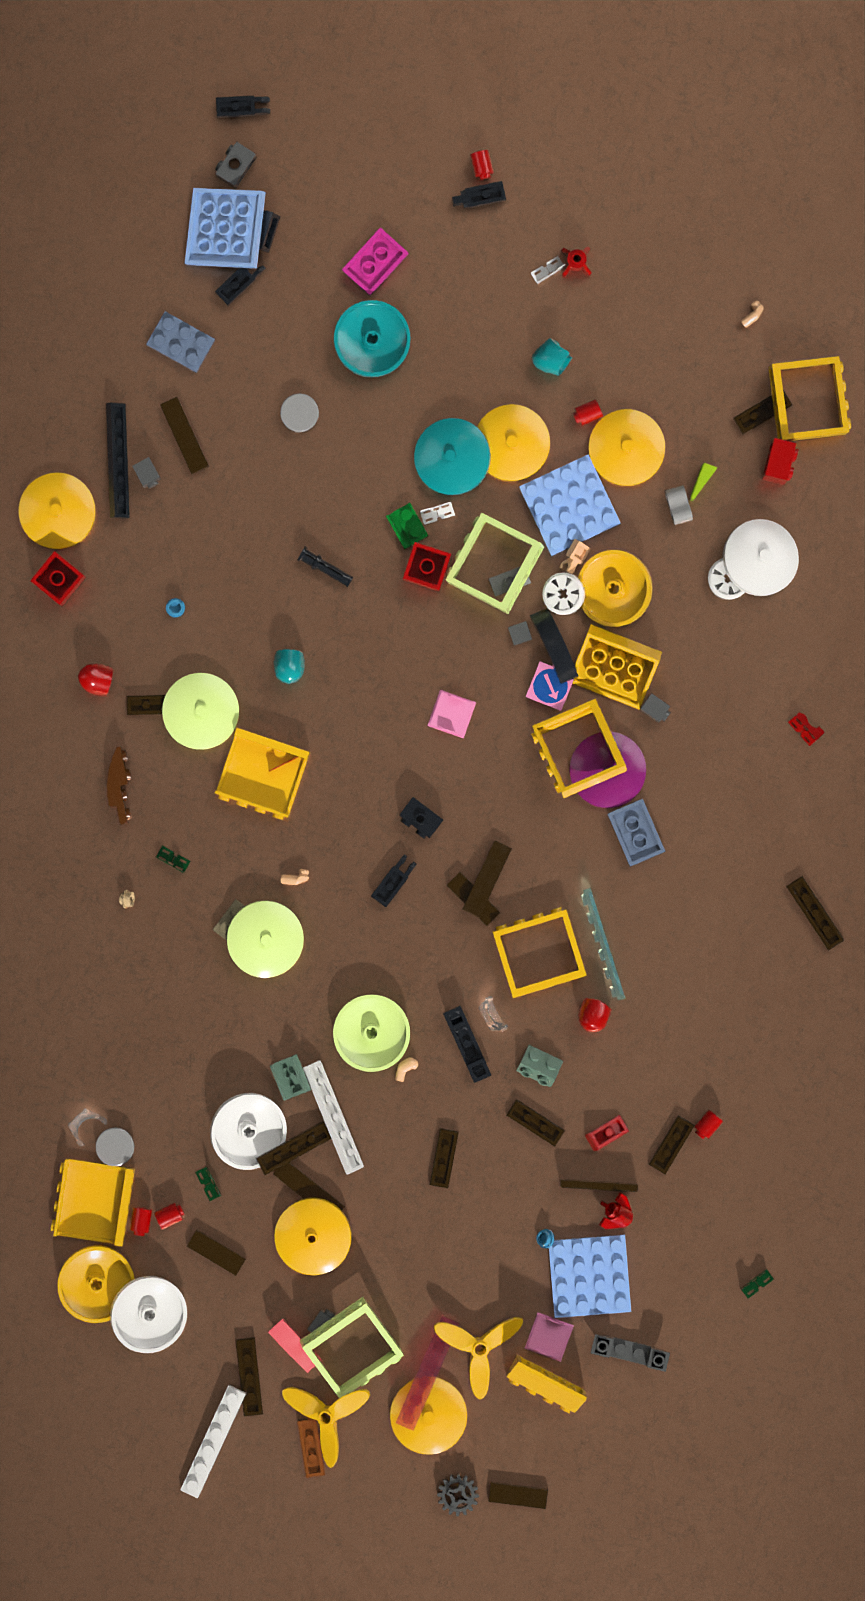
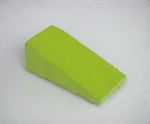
M707 463L701 465L689 498L690 501L696 498L717 467Z

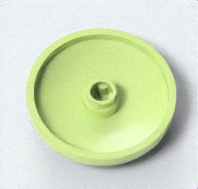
M193 673L182 677L170 687L163 701L162 716L167 731L178 743L192 749H209L220 745L233 733L239 718V705L234 691L224 680L208 673Z
M263 900L244 906L234 915L227 930L226 940L229 954L241 970L256 977L267 978L286 972L296 963L303 948L304 936L298 918L289 908L274 901Z
M362 995L349 1001L339 1011L333 1026V1040L338 1053L349 1065L362 1071L376 1072L391 1067L404 1055L410 1040V1026L405 1013L394 1001L380 995Z

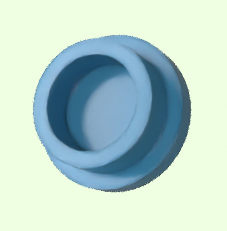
M173 598L167 602L166 611L171 617H180L185 611V605L182 600Z
M549 1229L540 1231L536 1237L538 1245L542 1248H550L554 1243L553 1232Z

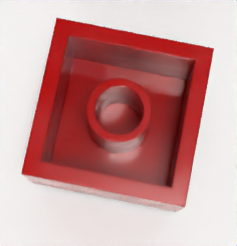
M774 438L771 441L763 472V480L784 485L792 479L794 467H791V465L797 459L799 451L796 448L797 443Z
M415 542L403 581L440 592L451 553Z
M54 551L30 581L62 607L86 577Z

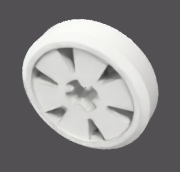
M723 558L716 561L708 573V584L711 591L719 598L726 600L736 599L743 595L745 592L736 587L732 582L726 583L724 581L726 579L724 575H727L724 568Z
M557 573L546 581L542 592L543 600L547 608L556 614H572L582 606L585 599V588L577 576L570 573ZM561 589H562V590L567 589V592H566V594L568 595L567 598H566V597H563V598L560 597V596H561V593H560V590H561Z

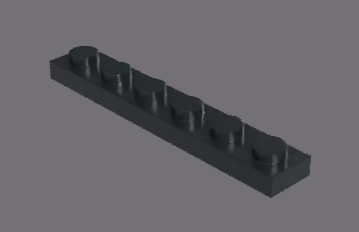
M110 402L106 403L110 518L126 519L130 518L126 404Z

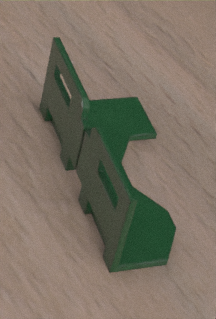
M164 846L161 847L157 856H155L182 873L186 871L191 862L180 855L174 857V852ZM163 849H165L166 851H168V852H170V853L167 854V853L163 852ZM180 859H183V860L186 861L187 863L185 864V863L181 862Z
M208 1167L195 1172L200 1183L206 1185L204 1191L209 1201L222 1196ZM209 1190H210V1192H211V1194H212V1196H213V1197H211V1198H210V1196H209V1194H208V1192H207V1191H209Z
M765 1269L740 1289L749 1299L759 1291L758 1287H765L774 1278Z

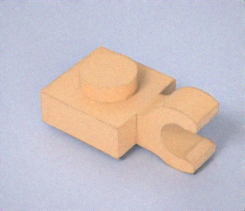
M574 539L565 555L568 559L561 563L560 569L573 574L577 564H583L591 548Z

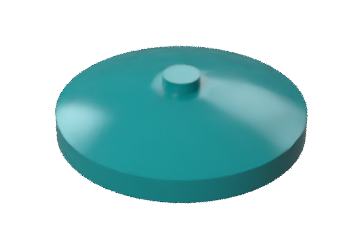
M367 300L352 305L341 315L335 327L334 347L338 358L346 368L360 376L381 377L393 372L403 363L410 348V330L405 318L395 307L382 301Z
M447 418L431 424L424 430L415 447L414 462L418 475L429 488L445 495H460L473 490L483 481L490 467L491 451L485 435L478 427L463 419Z

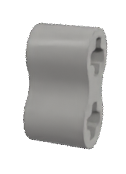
M684 485L665 490L666 500L674 525L692 521L693 516Z

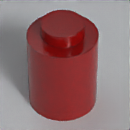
M481 150L470 154L475 177L480 178V180L491 178V174L494 171L489 151Z
M596 399L574 408L575 412L572 413L577 424L580 423L581 426L603 417Z
M708 1109L694 1126L697 1129L695 1133L702 1139L705 1137L709 1139L723 1121Z
M174 1202L154 1212V1215L163 1230L182 1221V1216L185 1215L181 1204L177 1205Z
M133 1207L130 1230L134 1231L133 1235L145 1236V1233H149L152 1209Z

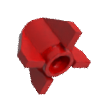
M588 246L583 250L574 249L570 251L564 247L561 249V252L567 257L568 266L562 274L564 278L571 270H582L588 276L592 274L586 265V254L590 251ZM573 258H580V261L575 262Z
M622 1193L618 1194L615 1203L607 1204L601 1201L600 1204L605 1207V1215L607 1216V1218L603 1217L599 1224L605 1229L625 1228L632 1223L633 1212L628 1198Z

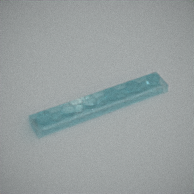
M591 888L583 890L584 894L580 896L583 905H587L589 913H586L589 924H593L595 928L592 934L595 943L599 942L601 947L598 953L601 961L605 960L607 968H604L606 978L611 979L613 985L609 987L612 997H616L617 1000L625 999Z

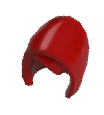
M87 664L81 668L77 675L81 687L93 695L106 696L111 685L113 668L104 664Z
M585 998L578 1013L580 1025L588 1032H599L606 1027L612 1009L599 999Z

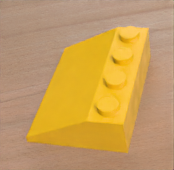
M591 624L575 663L578 677L573 680V684L640 710L662 652Z
M516 1355L506 1374V1377L509 1378L508 1382L515 1386L523 1385L528 1393L542 1395L544 1401L549 1404H553V1402L559 1404V1408L567 1413H570V1411L575 1413L587 1399L584 1389L519 1355Z

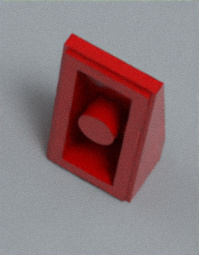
M618 1115L585 1134V1137L593 1151H598L629 1132L621 1116Z

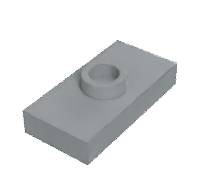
M520 567L489 578L495 597L507 593ZM529 577L526 580L524 586L531 584Z

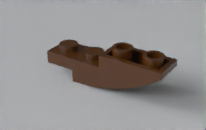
M121 746L116 747L109 766L107 799L109 808L117 807L120 825L129 824L128 820L131 819L130 809L126 808L125 801L128 800L126 789H122V786L129 785L128 780H132L130 769H126L125 762L128 761L127 752L122 750Z

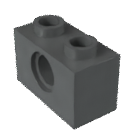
M238 142L235 145L231 144L226 151L227 157L224 161L221 160L215 168L217 171L216 176L234 189L238 187L257 158L254 152ZM237 160L240 162L238 168L233 169L229 166L230 162Z

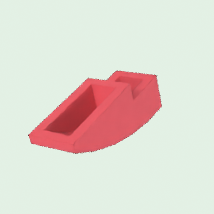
M284 1318L268 1331L276 1342L307 1373L315 1366L300 1344L302 1337ZM313 1350V1352L315 1353V1355H316V1356L318 1357V1359L321 1361L322 1359H321V1358L319 1357V1355Z

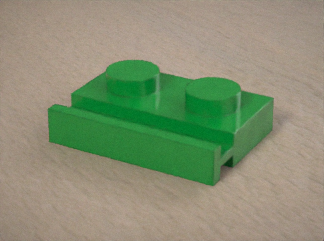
M411 503L386 516L404 550L413 546L415 542L418 543L429 537Z

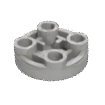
M298 393L289 396L283 402L280 415L288 429L300 433L310 430L316 424L319 418V410L314 399L306 394Z
M109 1128L103 1131L96 1141V1153L99 1159L109 1166L125 1164L134 1153L135 1145L133 1138L122 1128Z

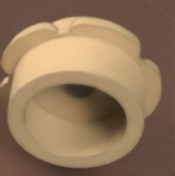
M126 889L120 894L119 902L125 909L133 907L135 901L134 892H129Z

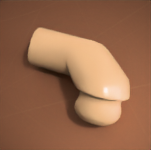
M755 301L750 305L753 311L741 320L746 328L758 320L764 309L759 301Z
M300 869L298 871L299 876L282 875L281 884L298 885L306 882L309 879V871Z
M413 1058L401 1061L398 1064L394 1080L404 1082L406 1072L411 1069L415 1070L418 1067V1061Z

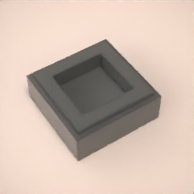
M526 621L508 627L514 646L532 640Z

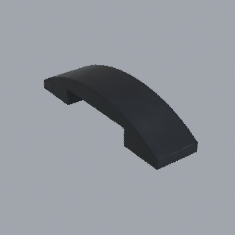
M548 608L530 615L537 633H539L551 659L553 669L560 684L577 678L578 673Z
M461 1005L444 1012L443 1015L473 1082L476 1083L492 1076Z

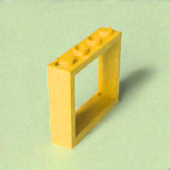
M839 356L776 363L768 367L778 439L796 441L849 433L851 420L847 418L846 411L849 409V404L844 396L846 383L845 380H842L844 368ZM832 364L840 427L789 433L781 370Z
M596 698L532 726L534 731L531 734L535 744L539 743L541 747L538 750L542 760H547L548 766H546L548 774L550 777L554 776L556 780L553 783L558 794H562L563 798L627 771L626 764ZM593 713L616 765L565 787L542 734Z
M561 907L550 910L551 914L546 916L543 913L533 915V920L525 921V918L516 920L514 925L507 927L506 924L495 927L496 931H493L494 939L513 998L587 976L566 909L562 910ZM562 917L578 970L516 989L500 936Z

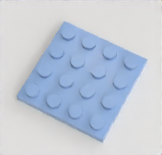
M193 188L184 264L257 269L266 192Z
M589 454L519 486L551 556L570 548L574 539L583 542L621 524Z
M625 1234L554 1240L553 1245L549 1248L554 1318L631 1312Z

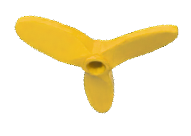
M513 1317L505 1320L481 1337L476 1338L465 1329L446 1322L434 1324L435 1333L443 1341L459 1350L471 1353L469 1380L472 1392L478 1399H482L488 1391L490 1368L487 1355L489 1351L511 1338L521 1328L523 1319ZM477 1345H483L480 1351H475Z
M296 1387L285 1388L282 1391L284 1400L304 1416L317 1420L320 1424V1443L323 1458L327 1466L332 1468L337 1462L339 1451L336 1421L355 1412L365 1404L370 1396L369 1390H355L342 1396L331 1406H326L320 1399L307 1391ZM325 1413L330 1416L331 1420L326 1418Z

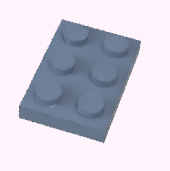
M165 311L146 345L197 373L215 339Z
M643 799L607 814L630 867L665 852Z

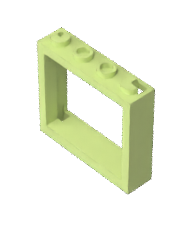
M481 513L480 517L477 516L472 525L474 528L471 533L466 535L463 542L465 545L462 550H458L454 558L456 561L453 567H449L445 575L447 577L446 581L454 587L509 614L544 546L523 533ZM485 523L532 546L502 602L455 579Z
M364 1297L358 1299L300 1340L303 1350L339 1398L353 1392L359 1386L366 1385L372 1377L380 1375L385 1371V1368L391 1364H396L404 1356L399 1345ZM366 1313L392 1350L350 1380L338 1386L312 1349Z

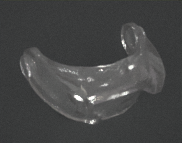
M488 996L480 1004L479 1010L491 1031H504L508 1029V1025L503 1022L493 1004V996Z
M84 1108L82 1112L68 1123L80 1147L85 1145L78 1137V1128L82 1122L94 1118L100 1120L105 1125L107 1124L105 1117L87 1108Z

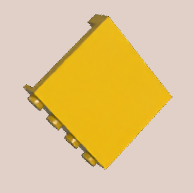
M236 728L215 794H218V799L229 802V799L236 800V805L247 808V805L254 806V811L263 814L266 811L272 812V817L281 820L284 817L288 818L310 752ZM295 757H298V758H296V759H294V760H292V761H290V762H288V763H286V764H284V765H282V766H280V767H278V768H276V769H274V770H272V771L269 772V770H271V769H273V768H275V767H277V766H279V765H281V764H283V763H285V762H287V761H289V760H291V759H293V758H295Z
M68 1158L65 1159V1162H61L60 1174L63 1175L62 1182L58 1181L57 1193H60L59 1201L56 1200L54 1205V1212H57L56 1220L53 1219L51 1224V1231H54L53 1236L58 1235L123 1246L135 1168L109 1166L102 1163Z

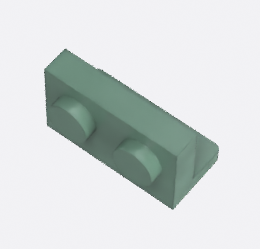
M528 1045L516 1071L524 1077L538 1081L543 1086L551 1087L563 1061Z
M297 1054L270 1065L284 1101L311 1090Z

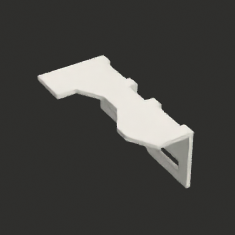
M557 256L547 262L546 267L541 266L531 272V275L536 283L539 284L563 269L566 264L563 265Z
M451 502L420 511L424 525L437 521L439 517L445 519L455 515Z

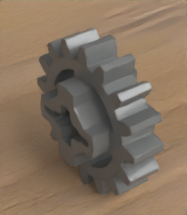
M458 1473L457 1478H454L451 1474L449 1481L445 1478L443 1479L445 1485H439V1489L442 1492H437V1496L442 1498L438 1500V1503H444L442 1509L446 1510L448 1508L449 1515L453 1511L456 1512V1516H459L460 1512L467 1515L466 1510L473 1511L471 1505H477L478 1503L474 1499L479 1497V1493H474L478 1486H472L474 1480L467 1481V1475L460 1478V1473ZM459 1482L457 1486H450L453 1483ZM466 1485L471 1491V1496L465 1491ZM458 1491H461V1495L463 1497L459 1496L458 1499H456L454 1493H458ZM445 1494H447L448 1496H450V1498H451V1503H450V1504L447 1502V1500H446V1498H445ZM461 1503H466L465 1506L457 1507Z

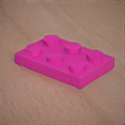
M380 227L345 265L342 271L371 296L409 253Z

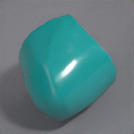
M549 338L538 347L531 357L537 369L557 376L563 373L572 359L569 355L570 352L560 347L559 343L552 338Z
M291 649L276 651L273 661L276 678L286 684L297 682L304 673V654L301 651Z

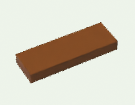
M312 1418L297 1420L306 1478L324 1476L325 1469L317 1420Z

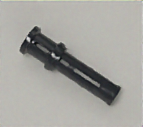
M307 546L304 547L297 561H303L311 566L312 570L318 569L346 587L349 586L353 576L322 559L321 554L317 555L308 550Z

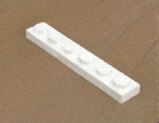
M321 1060L303 1067L346 1175L363 1168L364 1165Z
M228 1385L180 1489L181 1491L195 1498L199 1497L246 1392Z

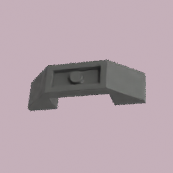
M598 1334L594 1336L590 1352L591 1354L607 1358L614 1357L646 1365L648 1368L666 1372L670 1352L649 1345Z

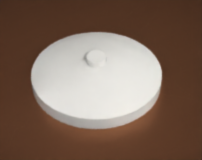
M764 519L747 521L733 530L725 542L723 549L725 571L732 583L745 593L755 596L775 594L792 581L798 568L799 555L794 539L785 528L773 521Z
M256 1093L239 1094L225 1101L214 1114L210 1126V1139L217 1155L228 1165L243 1170L260 1168L255 1158L285 1142L287 1134L286 1120L280 1108L271 1099Z
M157 1276L139 1277L127 1283L115 1296L110 1310V1322L116 1337L127 1348L140 1353H154L169 1347L181 1335L187 1320V1306L182 1293L170 1281Z

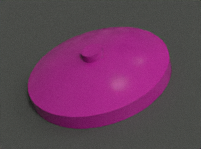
M601 732L587 737L575 749L569 767L572 784L616 765ZM617 732L611 733L626 764L627 771L577 792L583 800L596 807L615 808L628 803L639 793L645 781L646 762L642 751L633 740Z

